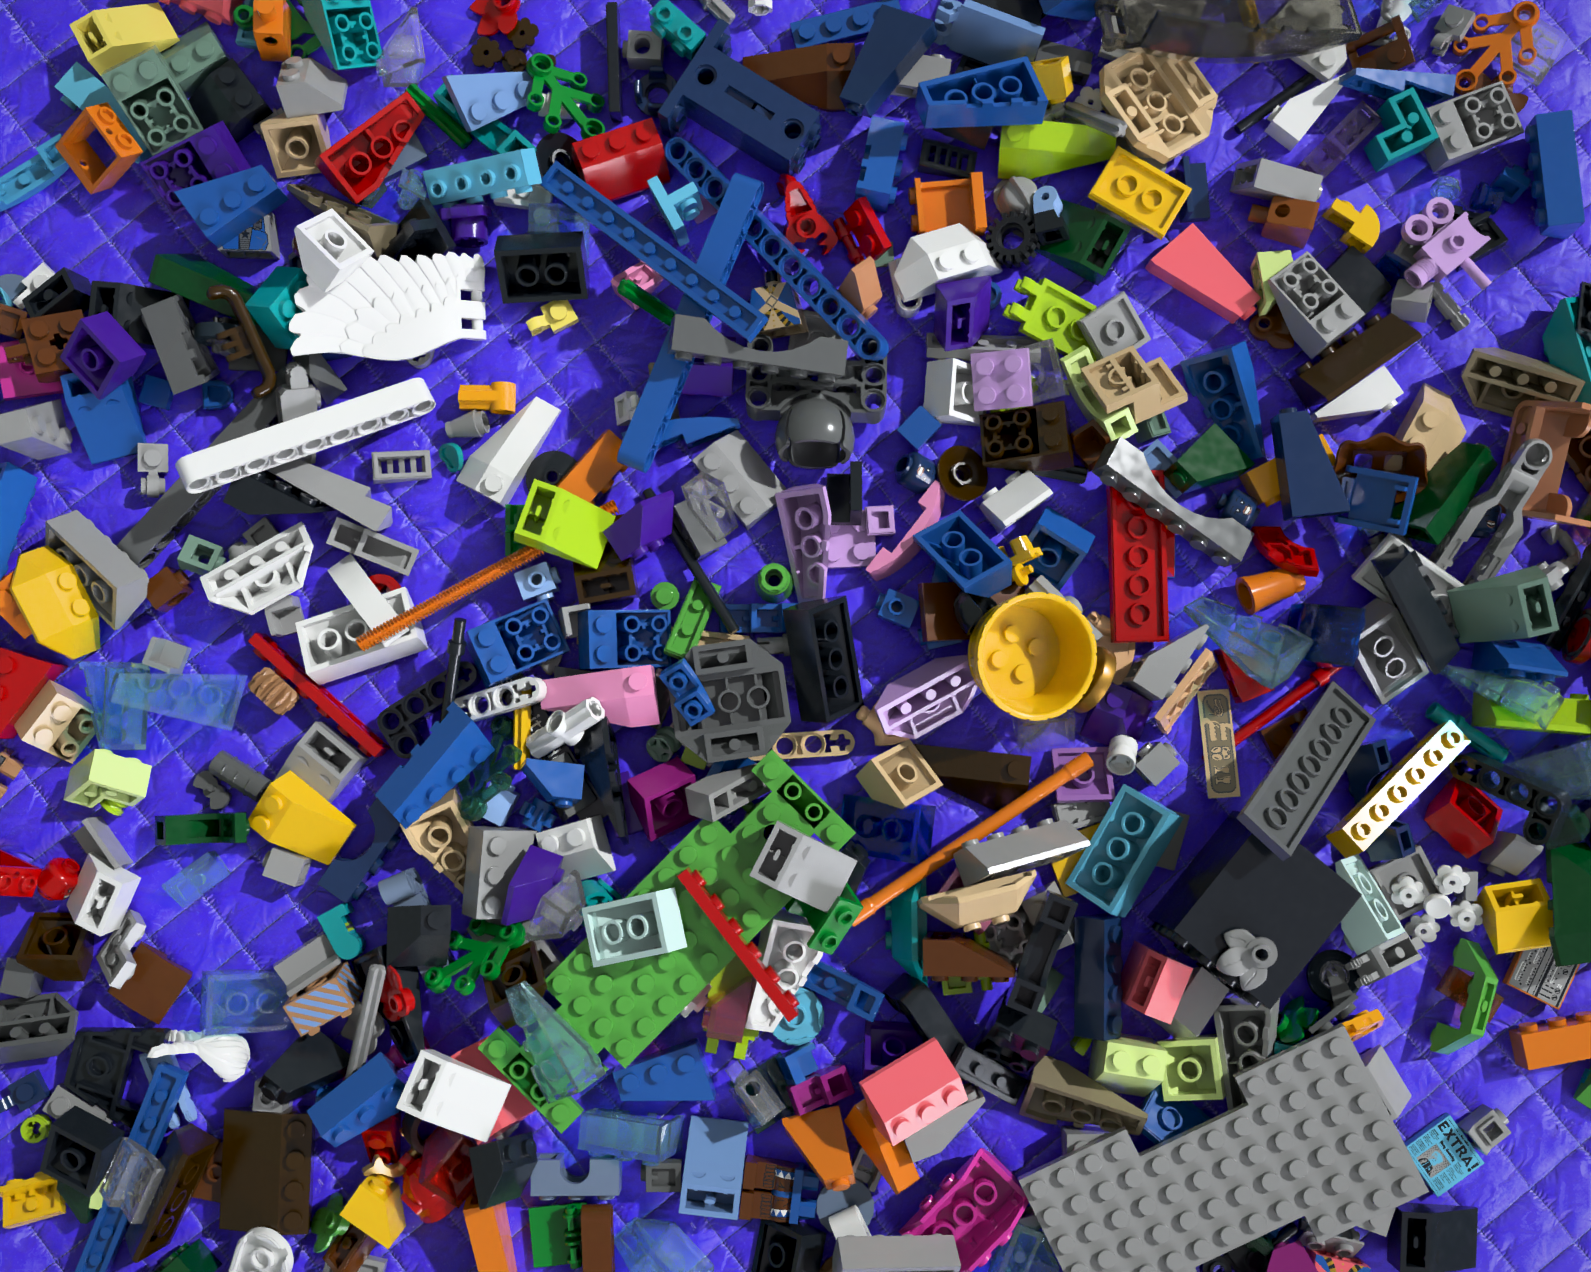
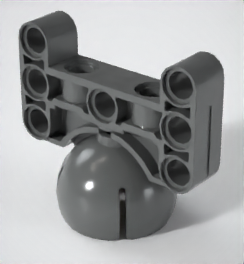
M757 334L751 343L748 342L747 348L773 352V342L769 336ZM872 340L868 345L869 353H875L877 350V342L875 340ZM887 356L880 361L867 360L862 357L860 361L846 360L845 375L835 379L834 383L813 381L810 379L816 377L813 375H807L805 379L789 376L790 372L780 370L778 374L762 373L760 367L750 366V370H746L745 400L747 415L756 421H779L775 432L777 453L782 461H789L795 467L827 469L835 467L838 463H846L854 450L855 444L852 423L877 424L884 418L887 401ZM756 375L765 376L762 380H757L753 377ZM875 378L879 380V382L871 383L868 381V379ZM755 401H763L765 404L761 406H756L752 403ZM876 404L879 408L870 409L867 405Z

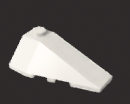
M781 909L761 929L758 949L762 956L759 959L766 968L769 965L774 968L781 978L777 983L784 992L789 989L795 995L798 989L804 986L807 981L806 977L813 966L819 963L823 952L808 948L807 942L814 933L808 920L805 917ZM753 976L744 1028L773 1033L784 1015Z

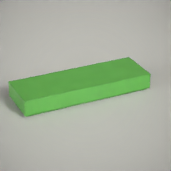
M695 578L663 653L678 660L684 658L691 647L698 646L713 610V606ZM712 583L715 590L719 594L721 591V586Z

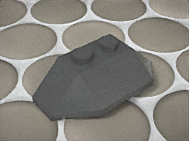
M57 992L36 995L28 999L20 997L0 1000V1064L58 1056L75 1039L79 1012Z

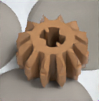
M264 667L248 683L251 692L277 715H284L287 711H290L299 700V694L271 668Z

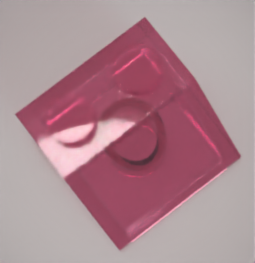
M746 976L712 1001L711 1007H705L702 1028L707 1029L706 1037L742 1043L752 988V977Z

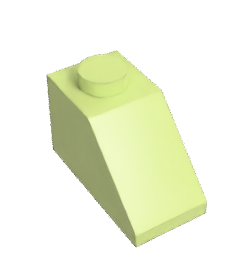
M1291 250L1257 252L1250 266L1254 290L1261 297L1257 302L1259 316L1266 315L1277 303L1268 280L1293 262Z

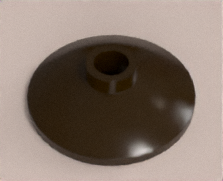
M953 446L945 450L939 457L936 468L937 478L942 489L950 497L959 501H971L978 498L984 492L988 482L987 468L983 467L982 458L977 452L966 446Z

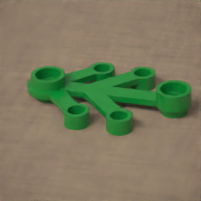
M286 0L291 9V43L304 33L314 35L303 45L293 44L291 46V57H294L293 54L296 50H302L303 55L301 58H308L311 53L322 45L309 22L302 18L289 0ZM297 0L298 3L303 7L302 1ZM248 5L236 7L233 12L235 23L244 31L253 30V8ZM242 12L249 13V17L246 20L240 19ZM273 39L270 43H276L277 40Z
M536 53L528 59L526 70L533 78L531 92L526 99V106L533 112H538L542 109L545 101L542 90L545 83L551 90L549 111L543 122V128L548 133L555 134L561 127V104L581 128L580 134L582 139L605 133L604 124L598 119L587 118L574 102L586 104L587 109L592 113H600L605 104L604 98L601 95L583 92L588 82L587 77L583 73H573L554 67L552 59L543 53ZM557 79L569 82L570 88L561 85Z
M473 918L469 923V929L476 936L487 934L495 937L486 943L464 938L458 931H451L449 948L452 951L460 949L469 953L444 968H430L424 976L426 987L436 994L443 993L449 988L452 981L451 977L469 966L467 974L458 977L454 984L455 990L461 995L467 996L473 992L479 974L488 981L495 980L500 974V967L509 950H514L525 942L526 932L523 924L518 922L507 926H500L488 923L485 919ZM496 951L493 959L487 960L490 953Z

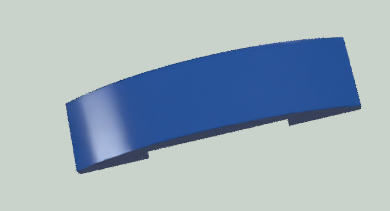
M819 961L817 965L813 966L804 984L805 987L846 1007L847 1010L870 1022L874 1021L885 994L823 961Z

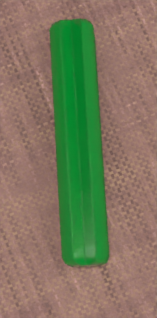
M410 84L405 89L404 93L408 91L424 114L459 147L466 149L471 144L473 139L470 134L416 84Z
M622 279L619 282L617 291L620 295L668 326L671 325V318L675 315L676 310L630 280Z

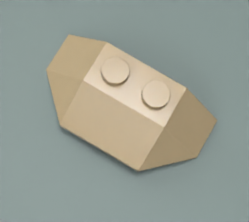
M1423 383L1394 437L1406 443L1419 442L1424 445L1427 454L1428 473L1461 443L1466 430L1451 397L1433 386ZM1387 455L1384 461V469L1400 470L1403 457L1401 455Z
M1036 870L921 897L917 904L920 909L953 929L963 927L964 932L982 928V922L992 920L993 925L1010 921L1009 916L1017 912L1037 876Z

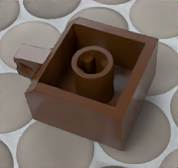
M82 309L21 319L25 338L19 340L20 344L4 347L8 363L25 362L26 366L33 365L39 383L61 381V375L73 373L60 358L64 349L58 350L57 346L63 344L65 348L79 320L84 318Z

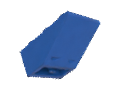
M74 373L61 375L60 378L67 407L91 464L94 465L138 454V443H147L132 376L105 398L98 400Z
M547 598L467 630L464 635L468 651L486 689L509 681L570 651Z
M586 610L577 613L579 670L620 669L647 665L669 667L672 665V657L663 654L671 634L670 610Z
M1514 640L1474 642L1471 672L1481 673L1482 679H1510V683L1527 685L1528 683H1541V681L1555 682V678L1568 677V671L1545 645Z

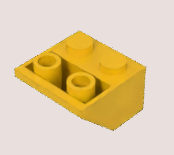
M1541 878L1484 886L1477 896V901H1474V904H1479L1483 909V914L1481 915L1482 923L1496 955L1551 946L1549 927H1554L1553 910H1548V900L1550 898Z

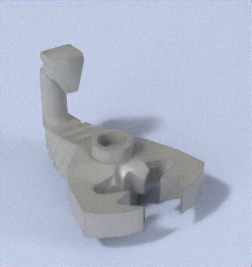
M1558 524L1548 526L1541 532V535L1549 545L1555 544L1558 540L1568 557L1549 565L1546 561L1537 564L1548 576L1551 592L1564 585L1561 578L1573 569L1574 566H1577L1581 560L1579 549L1567 531L1559 528Z

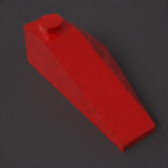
M406 91L320 154L314 161V164L335 189L353 203L358 204L380 187L425 114L408 91Z

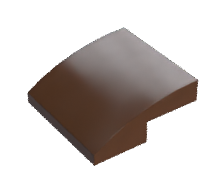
M141 941L132 954L137 964L133 976L125 981L121 989L110 986L107 992L130 1009L160 1024L192 977L193 972L167 959V954Z

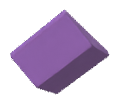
M1109 747L1051 749L1052 774L1084 751L1094 762L1092 768L1054 791L1057 803L1114 801L1113 775L1106 766Z

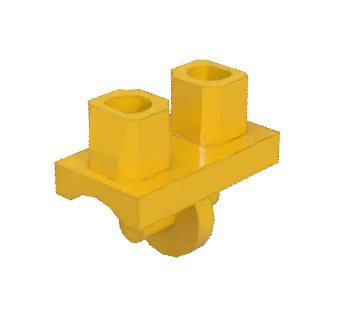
M1027 535L1019 536L1009 542L1015 555L1009 558L1012 561V582L1015 581L1020 587L1028 584V575L1034 572L1031 565L1024 567L1023 564L1043 555L1040 547L1033 548ZM1004 546L998 547L1008 557Z

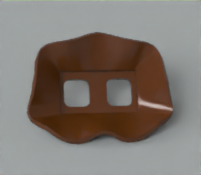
M1382 432L1362 441L1346 440L1341 443L1337 450L1333 469L1341 485L1344 476L1357 477V473L1345 471L1346 465L1354 466L1357 454L1372 455L1370 469L1419 477L1415 495L1424 490L1428 484L1427 454L1424 445L1419 442L1406 443L1389 433ZM1387 455H1401L1403 457L1401 469L1398 471L1385 470V457ZM1398 490L1395 503L1405 501L1407 491Z

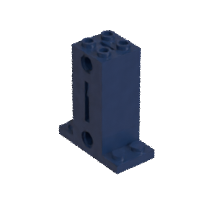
M719 18L658 111L662 134L670 139L673 138L676 132L680 133L687 123L686 117L778 174L785 173L793 176L796 173L798 175L806 163L804 158L808 151H814L821 140L819 135L822 128L820 125V113L730 58L732 49L729 23Z

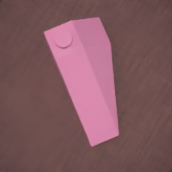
M652 665L543 680L547 686L546 697L541 701L542 710L552 712L562 710L567 712L585 699L594 697L600 701L602 708L605 710V716H607L611 724L631 728L660 724L655 672Z

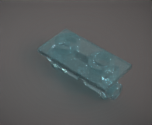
M403 167L398 183L401 192L397 202L402 209L410 210L414 207L418 198L425 200L427 188L421 172L415 169L407 170Z

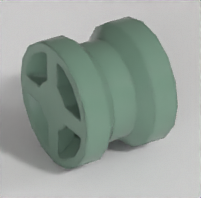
M669 726L661 727L646 744L648 754L658 762L669 761L682 746V743L675 738L674 728Z

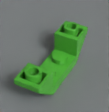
M1460 938L1459 944L1454 948L1453 966L1474 972L1475 974L1468 984L1467 992L1469 996L1466 1007L1460 1013V1028L1437 1022L1430 1035V1051L1446 1055L1484 1036L1499 981L1479 943Z

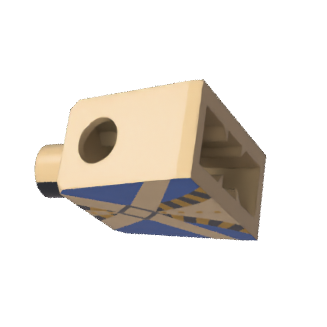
M776 270L765 272V286L754 288L751 291L750 304L769 319L758 334H765L771 339L808 332L799 294L788 282H782V276Z

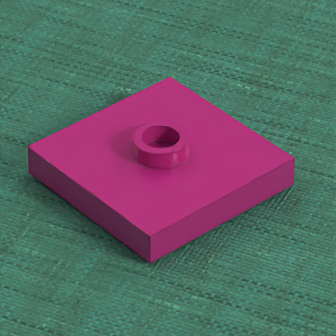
M19 340L0 343V383L5 401L64 393L61 381L39 383L33 365L26 366L25 362L8 363L4 347L20 344Z

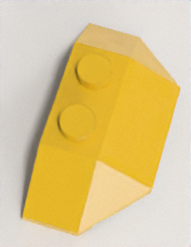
M48 545L20 554L9 590L36 642L65 655L71 660L99 650V615L72 563Z

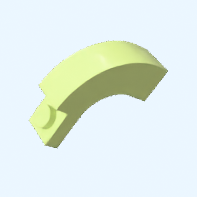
M1083 345L1059 359L1068 379L1065 381L1066 385L1088 422L1094 419L1110 436L1111 441L1119 437L1126 439L1138 432L1129 407L1124 406L1107 414L1082 378L1080 368L1094 363L1088 347Z

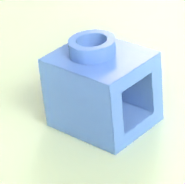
M546 561L513 573L522 598L528 603L534 600L539 602L546 598L548 601L554 598L553 593L560 591L558 583H561L559 572L556 566L551 568V565Z

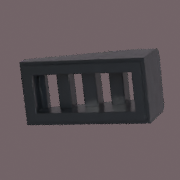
M923 138L918 172L957 179H968L971 172L975 170L977 152ZM930 153H935L934 162L928 161ZM941 154L946 155L945 165L939 164ZM952 156L957 157L955 168L950 167ZM963 158L968 159L966 171L961 170Z

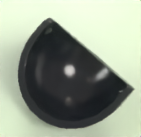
M961 590L957 594L953 606L955 617L967 636L972 634L974 627L981 617L991 608L997 606V603L991 597L987 598L969 594Z

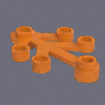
M1531 1L1520 2L1512 8L1511 12L1493 15L1478 14L1472 23V30L1477 34L1485 33L1492 26H1508L1502 33L1470 38L1464 36L1461 42L1454 41L1452 51L1457 56H1464L1469 50L1489 47L1470 69H1463L1456 74L1454 88L1456 93L1464 95L1474 91L1478 77L1498 54L1501 72L1497 82L1503 81L1505 88L1513 86L1517 73L1513 69L1511 39L1518 31L1521 41V49L1517 56L1519 64L1528 66L1534 62L1537 56V50L1533 47L1532 27L1539 20L1540 10L1535 3ZM1527 14L1529 19L1521 20L1519 15ZM1483 20L1487 25L1479 27L1476 22ZM1458 43H1465L1467 48L1460 50L1456 45ZM1529 52L1532 54V58L1525 59L1522 57V54ZM1508 74L1512 77V80L1506 82L1502 79V76ZM1468 81L1470 86L1462 88L1459 83Z

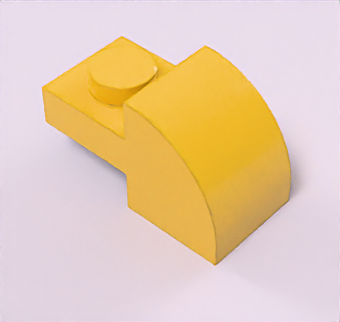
M1336 198L1322 215L1323 218L1345 231L1339 241L1347 246H1354L1363 255L1374 246L1380 232L1379 219L1375 211L1368 204L1360 211H1357L1350 202Z

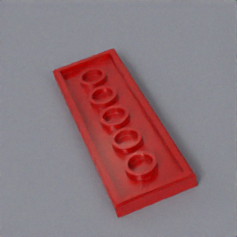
M1151 470L1157 482L1165 490L1164 470ZM1106 485L1111 643L1169 642L1166 525L1158 519L1148 516L1143 508L1134 502L1126 500L1122 493L1112 486Z

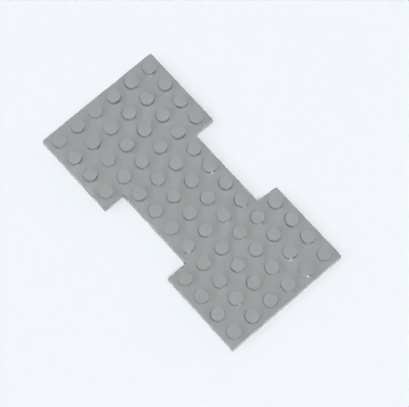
M1342 1023L1233 1074L1246 1102L1140 1153L1137 1152L1124 1126L1018 1177V1181L1063 1272H1197L1195 1267L1303 1216L1319 1244L1424 1195L1429 1190Z

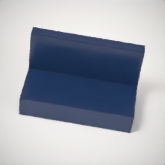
M1183 156L1175 168L1176 180L1192 188L1179 210L1180 223L1208 221L1210 219L1206 163L1189 164V156Z

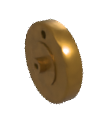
M1097 646V664L1090 687L1082 695L1083 697L1071 708L1077 713H1084L1095 707L1104 697L1113 681L1117 666L1114 653L1102 646Z

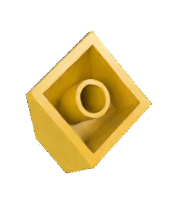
M371 1174L359 1185L339 1215L389 1249L406 1227L402 1199L400 1198V1186L394 1182V1177L383 1174Z

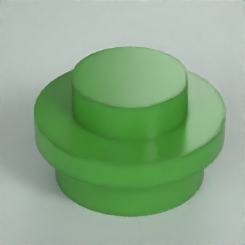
M661 582L652 589L651 601L660 610H671L679 601V592L673 584Z

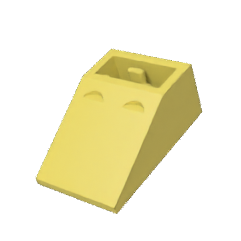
M158 2L93 10L69 24L88 62L100 76L105 70L154 45L162 52L180 41Z

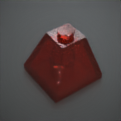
M438 1126L425 1141L418 1182L457 1208L463 1204L475 1189L468 1150L470 1147L478 1146L474 1138Z

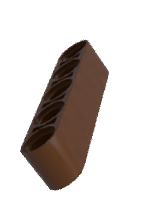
M612 1203L582 1204L581 1240L583 1272H615Z

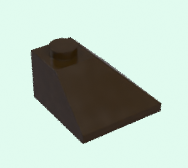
M35 912L16 956V961L53 981H85L93 959L94 933L75 924L70 913Z
M534 940L508 952L500 967V974L495 980L488 981L483 977L490 1011L506 1030L533 1017L547 989L541 960Z

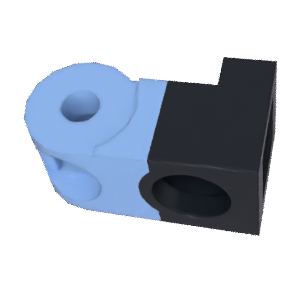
M1052 186L1040 187L1033 196L1035 233L1041 245L1045 246L1070 240L1066 222L1063 216L1060 217L1063 204L1056 189Z

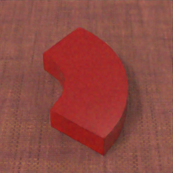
M1252 526L1251 532L1254 533L1252 541L1266 559L1294 574L1317 577L1320 570L1314 548L1302 547L1292 542L1284 535L1281 527Z

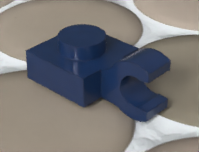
M39 1069L7 1086L11 1094L0 1099V1113L15 1105L18 1106L20 1112L52 1095Z

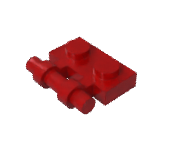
M866 196L858 198L843 213L848 222L847 225L843 217L833 221V225L837 230L835 234L839 242H843L848 251L847 257L850 263H854L855 266L865 260V256L866 258L871 256L874 261L878 260L892 247ZM853 235H855L860 246H857Z

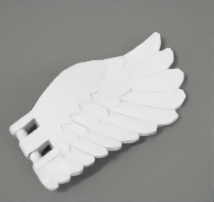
M449 251L446 256L435 253L432 260L426 256L417 255L416 260L413 261L410 257L401 255L398 262L386 255H380L377 261L370 256L342 283L326 292L307 275L306 282L309 285L299 289L294 295L296 306L303 313L295 314L289 323V331L299 335V338L294 341L290 353L294 357L317 353H336L376 360L400 361L419 357L459 339L486 340V331L483 330V321L486 320L485 302H482V292H485V266L483 258L479 254H475L472 259L465 253H462L459 257ZM460 290L471 292V301L461 300ZM461 319L471 320L472 329H462Z

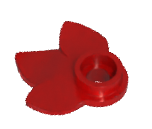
M475 0L469 8L474 13L482 16L477 34L487 37L496 34L499 30L504 35L510 33L518 21L516 12L520 8V0Z
M388 965L380 1002L383 1003V1014L390 1021H398L400 1017H405L410 1011L414 1010L415 998L409 988L402 987L398 972L391 965Z

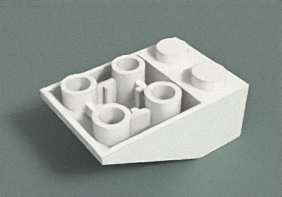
M434 1049L421 1050L396 1108L421 1120L483 1142H488L512 1084Z

